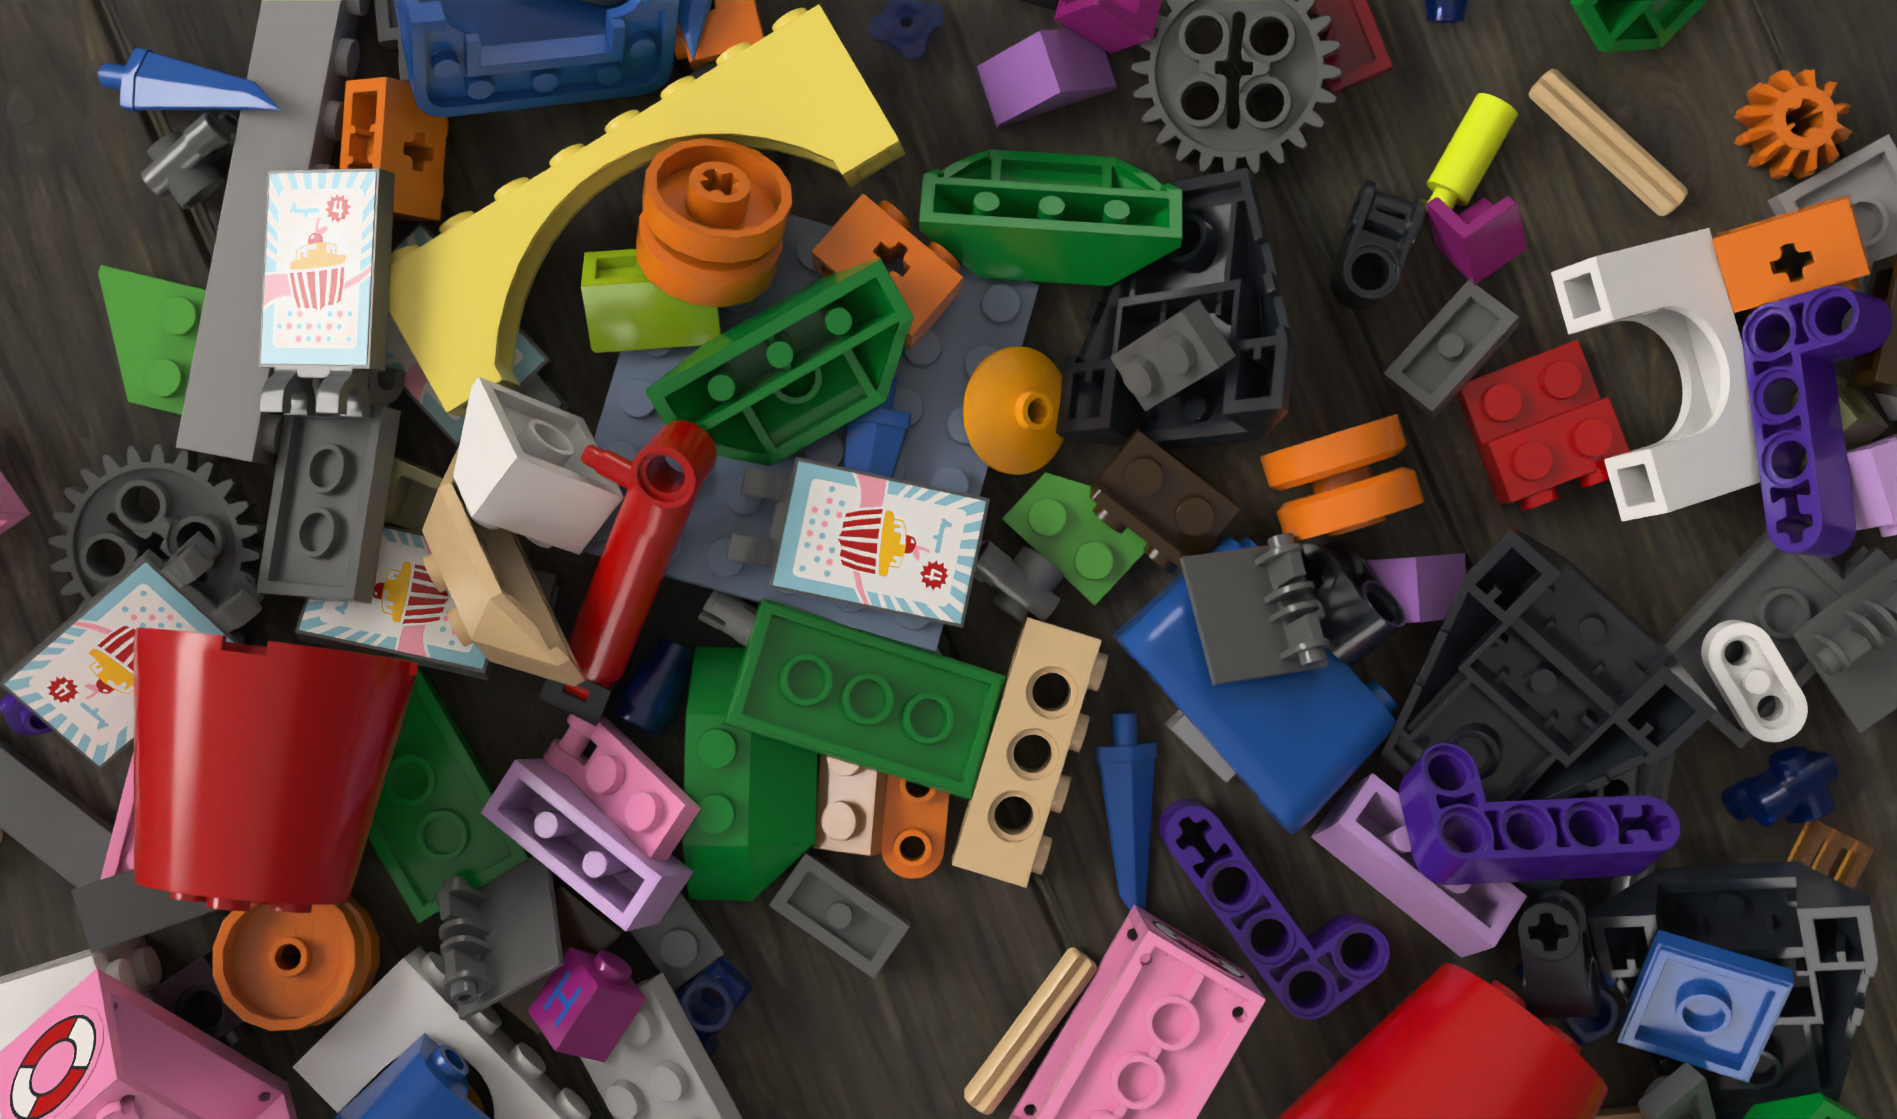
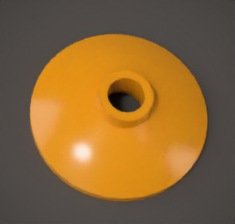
M1022 346L999 349L988 355L977 366L968 382L963 402V421L966 435L977 456L986 465L998 472L1013 475L1034 472L1046 465L1055 456L1064 441L1063 437L1056 434L1062 375L1056 365L1043 353ZM1029 405H1030V416H1028V407H1029Z

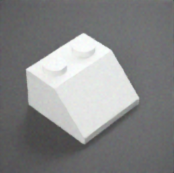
M477 378L471 386L453 474L466 504L465 509L475 522L491 530H497L500 527L526 536L530 541L543 548L555 546L580 555L624 496L617 483L597 474L595 469L582 463L581 456L588 445L598 447L583 418L484 378Z

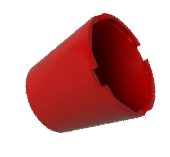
M136 628L134 636V883L152 889L171 892V899L207 902L206 907L228 911H250L252 903L269 904V909L275 911L311 913L312 905H333L349 902L416 679L418 663L384 656L268 641L267 647L226 642L227 636L155 628Z
M1444 963L1286 1108L1277 1119H1594L1608 1094V1088L1597 1072L1579 1055L1582 1051L1581 1047L1563 1031L1551 1024L1546 1026L1525 1009L1527 1007L1526 1003L1516 993L1496 980L1489 984L1457 965Z

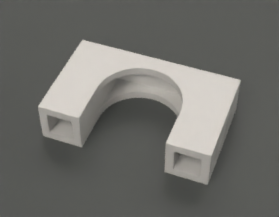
M1710 228L1598 255L1551 272L1568 335L1618 321L1638 322L1655 331L1665 341L1673 353L1680 371L1683 393L1682 405L1672 430L1657 443L1604 459L1621 521L1669 513L1760 483L1743 345Z
M420 946L396 964L293 1066L310 1086L339 1113L394 1059L398 1058L418 1038L426 1033L439 1046L447 1044L454 1048L464 1060L469 1062L481 1074L492 1096L494 1119H589L591 1116L588 1106L580 1096L569 1088H564L561 1091L544 1073L546 1071L545 1063L531 1047L522 1042L516 1045L499 1028L502 1024L501 1019L491 1006L464 1021L460 1020L458 1004L453 1003L451 995L444 991L443 981L446 978L444 959L434 952L427 954Z

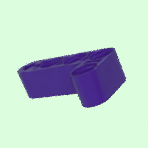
M1838 285L1825 286L1765 304L1755 309L1748 316L1743 326L1742 345L1766 527L1773 544L1778 549L1787 553L1833 558L1843 554L1851 546L1856 536L1855 510L1834 362L1869 353L1879 348L1887 340L1892 329V315L1889 306L1880 298ZM1852 308V320L1850 322V325L1843 332V318L1845 314ZM1790 326V337L1782 348L1783 334ZM1798 388L1799 399L1796 406L1791 410L1790 399L1793 392ZM1806 451L1808 455L1807 465L1800 474L1798 470L1799 460Z
M1439 743L1428 748L1405 775L1399 786V799L1413 859L1418 870L1427 879L1436 884L1464 885L1632 876L1642 873L1678 841L1681 833L1680 821L1675 811L1666 802L1654 796L1636 795L1486 802L1479 771L1474 759L1466 750L1450 743ZM1431 777L1440 781L1446 790L1438 787L1431 780ZM1571 833H1573L1574 835H1576V836L1582 841L1583 844L1579 843V842L1572 836ZM1508 835L1514 837L1521 844L1522 848L1516 846ZM1445 837L1454 841L1459 846L1461 852L1453 849L1446 842Z
M1179 799L1170 803L1162 812L1159 820V834L1164 844L1285 1009L1293 1016L1303 1020H1316L1327 1015L1376 979L1386 969L1390 959L1389 944L1385 936L1362 916L1353 913L1341 914L1332 918L1308 937H1305L1218 817L1202 802L1193 799ZM1189 817L1195 823L1204 820L1198 827V831L1213 852L1203 858L1188 839L1182 838L1176 842V839L1183 833L1178 824L1183 818ZM1224 843L1225 847L1220 849L1221 845ZM1199 864L1196 869H1193V865ZM1226 867L1241 869L1243 872V883L1236 894L1229 897H1221L1214 894L1212 882L1220 870ZM1264 919L1279 921L1281 932L1273 945L1259 948L1251 944V932L1258 922ZM1354 933L1367 934L1369 940L1367 952L1358 960H1343L1341 957V947L1344 940ZM1302 971L1317 973L1318 984L1311 995L1305 998L1289 996V985L1296 974Z

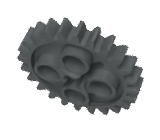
M1166 0L1172 12L1168 17L1158 14L1156 28L1159 31L1156 38L1138 44L1144 50L1151 53L1150 59L1132 64L1131 68L1135 73L1149 77V84L1133 92L1134 97L1138 100H1153L1155 106L1143 115V122L1149 125L1163 121L1166 124L1156 141L1161 146H1165L1179 138L1181 143L1176 159L1183 163L1196 151L1201 152L1199 161L1200 171L1208 173L1214 166L1217 158L1223 159L1225 172L1237 170L1239 161L1246 159L1252 172L1258 175L1261 174L1262 155L1270 153L1273 159L1283 166L1286 164L1283 145L1290 141L1298 148L1306 150L1308 144L1301 133L1304 126L1309 125L1322 130L1326 126L1321 117L1315 112L1317 104L1336 105L1338 100L1331 92L1323 89L1324 82L1342 78V70L1335 66L1326 65L1324 60L1341 50L1339 41H1320L1319 38L1333 24L1330 16H1321L1312 20L1309 18L1318 0H1299L1298 2L1294 0ZM1238 13L1245 14L1246 21L1241 56L1245 64L1253 68L1252 75H1245L1240 79L1239 126L1236 129H1230L1228 127V113L1231 104L1232 85L1227 77L1221 75L1220 72L1222 67H1230L1233 64L1234 17ZM1208 21L1220 24L1223 29V39L1219 47L1212 53L1204 55L1193 52L1190 38L1196 26ZM1272 22L1285 26L1288 29L1289 37L1282 51L1271 56L1261 55L1255 51L1253 41L1260 27ZM1202 86L1214 87L1219 94V105L1216 112L1204 120L1191 119L1186 106L1191 92ZM1268 87L1281 91L1284 95V107L1280 115L1272 121H1256L1250 114L1249 107L1254 94L1262 88Z
M162 443L155 445L151 457L144 444L128 447L127 461L119 452L105 454L102 456L105 471L96 466L83 468L80 471L83 480L89 488L72 486L65 488L63 491L65 496L76 507L53 513L52 517L67 526L68 530L66 534L49 538V544L66 549L67 558L52 564L51 569L59 572H71L73 580L66 584L60 592L62 596L81 592L85 600L78 610L148 549L156 553L158 544L150 538L158 535L164 538L160 549L169 556L160 559L165 562L193 536V530L198 522L207 525L212 530L215 536V546L218 548V551L211 558L214 561L213 565L206 571L208 575L207 580L203 581L198 577L191 583L214 604L218 603L246 576L255 584L258 583L259 572L249 567L250 561L262 558L263 548L251 545L250 536L265 530L266 525L258 522L247 523L244 516L254 508L257 501L256 499H246L237 502L233 494L239 488L242 479L236 477L223 482L218 481L217 477L222 464L218 459L208 461L200 468H197V451L183 449L175 460L171 443ZM144 486L152 489L160 501V510L155 519L144 514L139 506L138 497ZM117 513L118 518L129 528H121L113 523L111 515ZM109 540L117 542L124 551L125 564L121 571L113 568L105 558V546Z

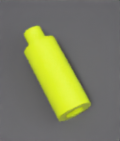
M1478 93L1426 183L1427 187L1433 192L1427 203L1439 197L1451 210H1453L1456 204L1468 205L1518 117L1517 111L1510 104L1490 94Z

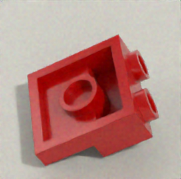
M1578 340L1470 380L1456 395L1498 504L1519 501L1521 509L1524 511L1558 499L1559 495L1555 486L1578 478L1581 488L1609 479L1604 459L1629 452L1609 397L1600 398Z

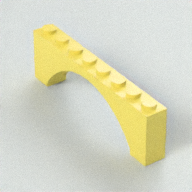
M819 4L808 11L806 8H797L786 13L773 24L772 30L774 32L753 45L749 42H742L727 49L717 58L716 64L718 66L697 79L694 76H686L671 83L661 92L660 97L662 100L641 113L638 110H631L617 116L606 125V134L587 146L575 144L561 150L549 161L551 167L531 180L526 177L518 178L502 186L494 194L496 201L475 214L473 211H466L451 217L440 226L439 231L441 234L421 247L413 244L391 254L388 311L446 413L465 418L471 386L478 377L511 390L521 386L513 373L517 335L525 302L535 276L551 246L571 219L597 194L619 178L651 163L657 153L676 142L708 138L733 141L753 149L781 152L813 161L841 173L850 187L906 154L900 140Z

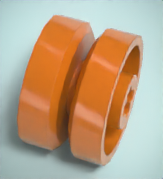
M699 138L676 142L657 153L645 173L642 195L643 211L639 216L636 238V259L647 279L666 294L701 306L728 307L747 303L769 290L779 270L783 251L782 237L787 230L792 208L791 184L780 167L759 151L728 140Z
M1398 414L1260 456L1269 488L1281 491L1311 483L1313 489L1312 494L1288 501L1277 511L1283 534L1293 533L1295 542L1326 533L1328 537H1332L1385 521L1386 515L1424 502L1414 469L1400 467L1373 475L1370 466L1372 463L1399 455L1407 446Z
M350 896L349 902L344 904L312 905L311 913L281 912L270 910L269 904L251 903L250 911H232L223 920L213 945V978L223 1002L244 1022L269 1031L297 1030L318 1026L347 1014L370 991L380 966L379 935L369 912L352 896ZM301 954V960L297 966L295 957Z

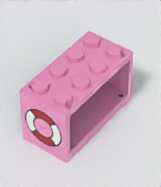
M1134 904L1099 963L1096 974L1085 987L1009 1119H1196L1266 999L1244 968ZM1135 928L1137 934L1127 936L1128 931ZM1235 1007H1242L1243 1014L1241 1016L1235 1017L1232 1015ZM1028 1104L1035 1105L1031 1113H1027L1024 1110Z
M98 968L0 1051L1 1119H298L287 1081Z

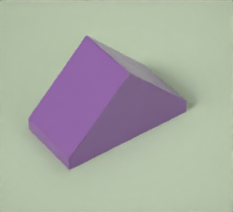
M1070 29L1040 30L977 66L996 128L1095 97L1117 88L1105 50Z
M1465 553L1366 560L1384 587L1399 602L1404 611L1405 623L1444 620L1466 575Z

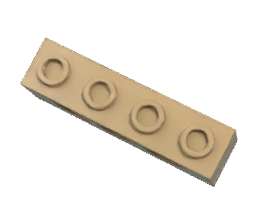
M1026 617L995 713L972 798L969 799L952 854L953 866L1025 888L1027 887L1031 872L1042 875L1052 844V838L1043 835L1050 811L1061 813L1071 781L1070 776L1061 774L1068 750L1079 753L1090 716L1080 713L1087 689L1098 691L1106 669L1108 655L1098 652L1101 639ZM1047 673L1060 674L1068 684L1066 699L1054 708L1042 707L1033 699L1032 690L1034 683L1040 676ZM1027 735H1039L1049 743L1050 752L1047 760L1036 768H1025L1014 759L1015 745L1021 738ZM1012 796L1025 799L1031 806L1029 820L1023 826L1014 829L1002 826L995 818V810L998 804L1003 799Z

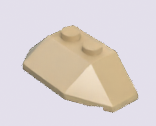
M457 449L438 488L422 529L432 554L422 558L425 568L437 590L441 593L448 589L456 605V608L447 611V616L454 632L464 647L474 643L490 662L571 686H576L586 681L517 533L500 527L497 530L485 528L468 515L465 509L466 504L453 477L458 454Z

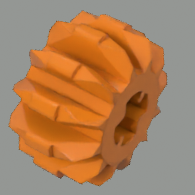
M1805 69L1796 74L1795 77L1788 70H1781L1769 77L1768 84L1760 82L1751 87L1746 94L1750 105H1745L1738 109L1733 117L1748 127V131L1736 137L1734 144L1738 146L1751 144L1755 150L1750 156L1747 166L1756 168L1768 161L1770 179L1779 180L1788 176L1790 172L1793 173L1795 178L1803 179L1815 174L1817 165L1824 167L1833 163L1839 156L1835 144L1847 140L1848 136L1852 133L1851 130L1837 122V118L1847 114L1852 105L1846 103L1834 105L1830 98L1835 93L1838 82L1828 81L1817 88L1815 69ZM1786 115L1794 119L1789 125L1786 123ZM1795 124L1798 127V135L1793 134L1791 131Z

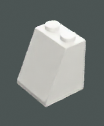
M143 935L93 953L88 949L1 976L0 1051L96 968L153 1001L154 999L149 991L159 985L162 977L161 963L156 951L151 946H147L145 936Z

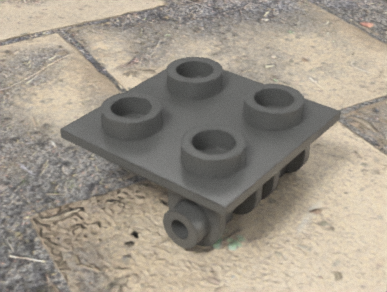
M1284 533L1271 537L1267 540V546L1180 558L1212 686L1329 666L1325 649L1331 646L1328 638L1323 637L1317 613H1315V611L1320 609L1319 601L1311 600L1310 592L1315 590L1313 581H1306L1305 578L1306 571L1301 556L1305 552L1303 544L1295 542L1293 533Z
M1897 558L1791 633L1859 734L1897 708Z
M534 856L478 889L468 886V881L463 877H451L442 882V889L436 894V904L440 907L441 920L445 922L439 928V938L443 941L440 951L441 956L444 958L446 974L443 986L444 991L451 995L452 1002L458 1004L460 1020L468 1019L564 965L552 871Z

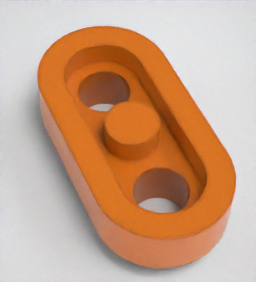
M892 776L887 777L881 853L884 862L895 874L909 879L922 878L932 873L939 866L945 849L949 794L930 788L922 795H915L908 790L905 780ZM916 836L924 842L925 850L922 855L910 858L903 854L900 845L906 837Z

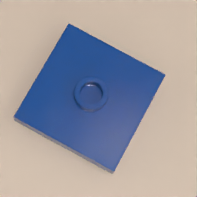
M1658 930L1618 1025L1617 1042L1749 1082L1794 985L1793 970Z

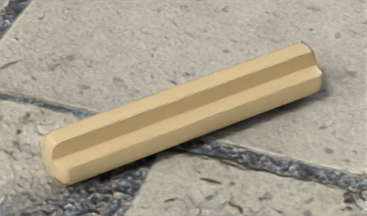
M1550 69L1532 86L1528 93L1530 99L1657 215L1665 216L1674 211L1683 202L1688 194L1687 188L1558 69Z
M1073 947L1065 952L966 1086L964 1098L977 1111L985 1115H990L994 1112L1096 974L1097 966L1089 956Z

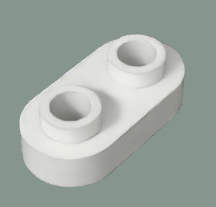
M1727 620L1714 626L1703 640L1701 648L1702 661L1738 724L1747 733L1766 742H1781L1795 736L1806 721L1808 705L1802 690L1770 636L1759 626L1742 620ZM1739 640L1743 645V654L1739 660L1729 663L1725 658V649L1729 643ZM1765 696H1773L1776 703L1774 711L1769 716L1760 717L1757 711L1759 701Z

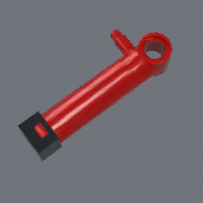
M683 420L672 421L661 427L633 461L610 450H602L594 445H588L581 456L583 464L595 469L597 474L628 490L568 638V644L586 681L576 686H571L546 678L539 698L594 726L599 724L621 692L633 663L629 660L703 482L716 465L717 452L715 443L708 432L697 424ZM665 456L676 460L683 468L684 473L672 468L666 461Z

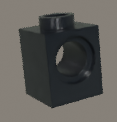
M213 951L203 955L149 991L158 1005L228 1047L254 1031L249 1023L244 1022L223 1002L213 978ZM204 991L215 994L221 1001V1018L211 1016L204 1009L202 1004Z

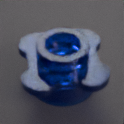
M888 0L882 13L871 18L869 31L875 41H886L890 47L901 52L903 58L917 60L925 54V45L931 37L932 30L942 26L944 12L941 6L935 2ZM903 17H910L913 23L910 27L905 28L901 25L900 22Z

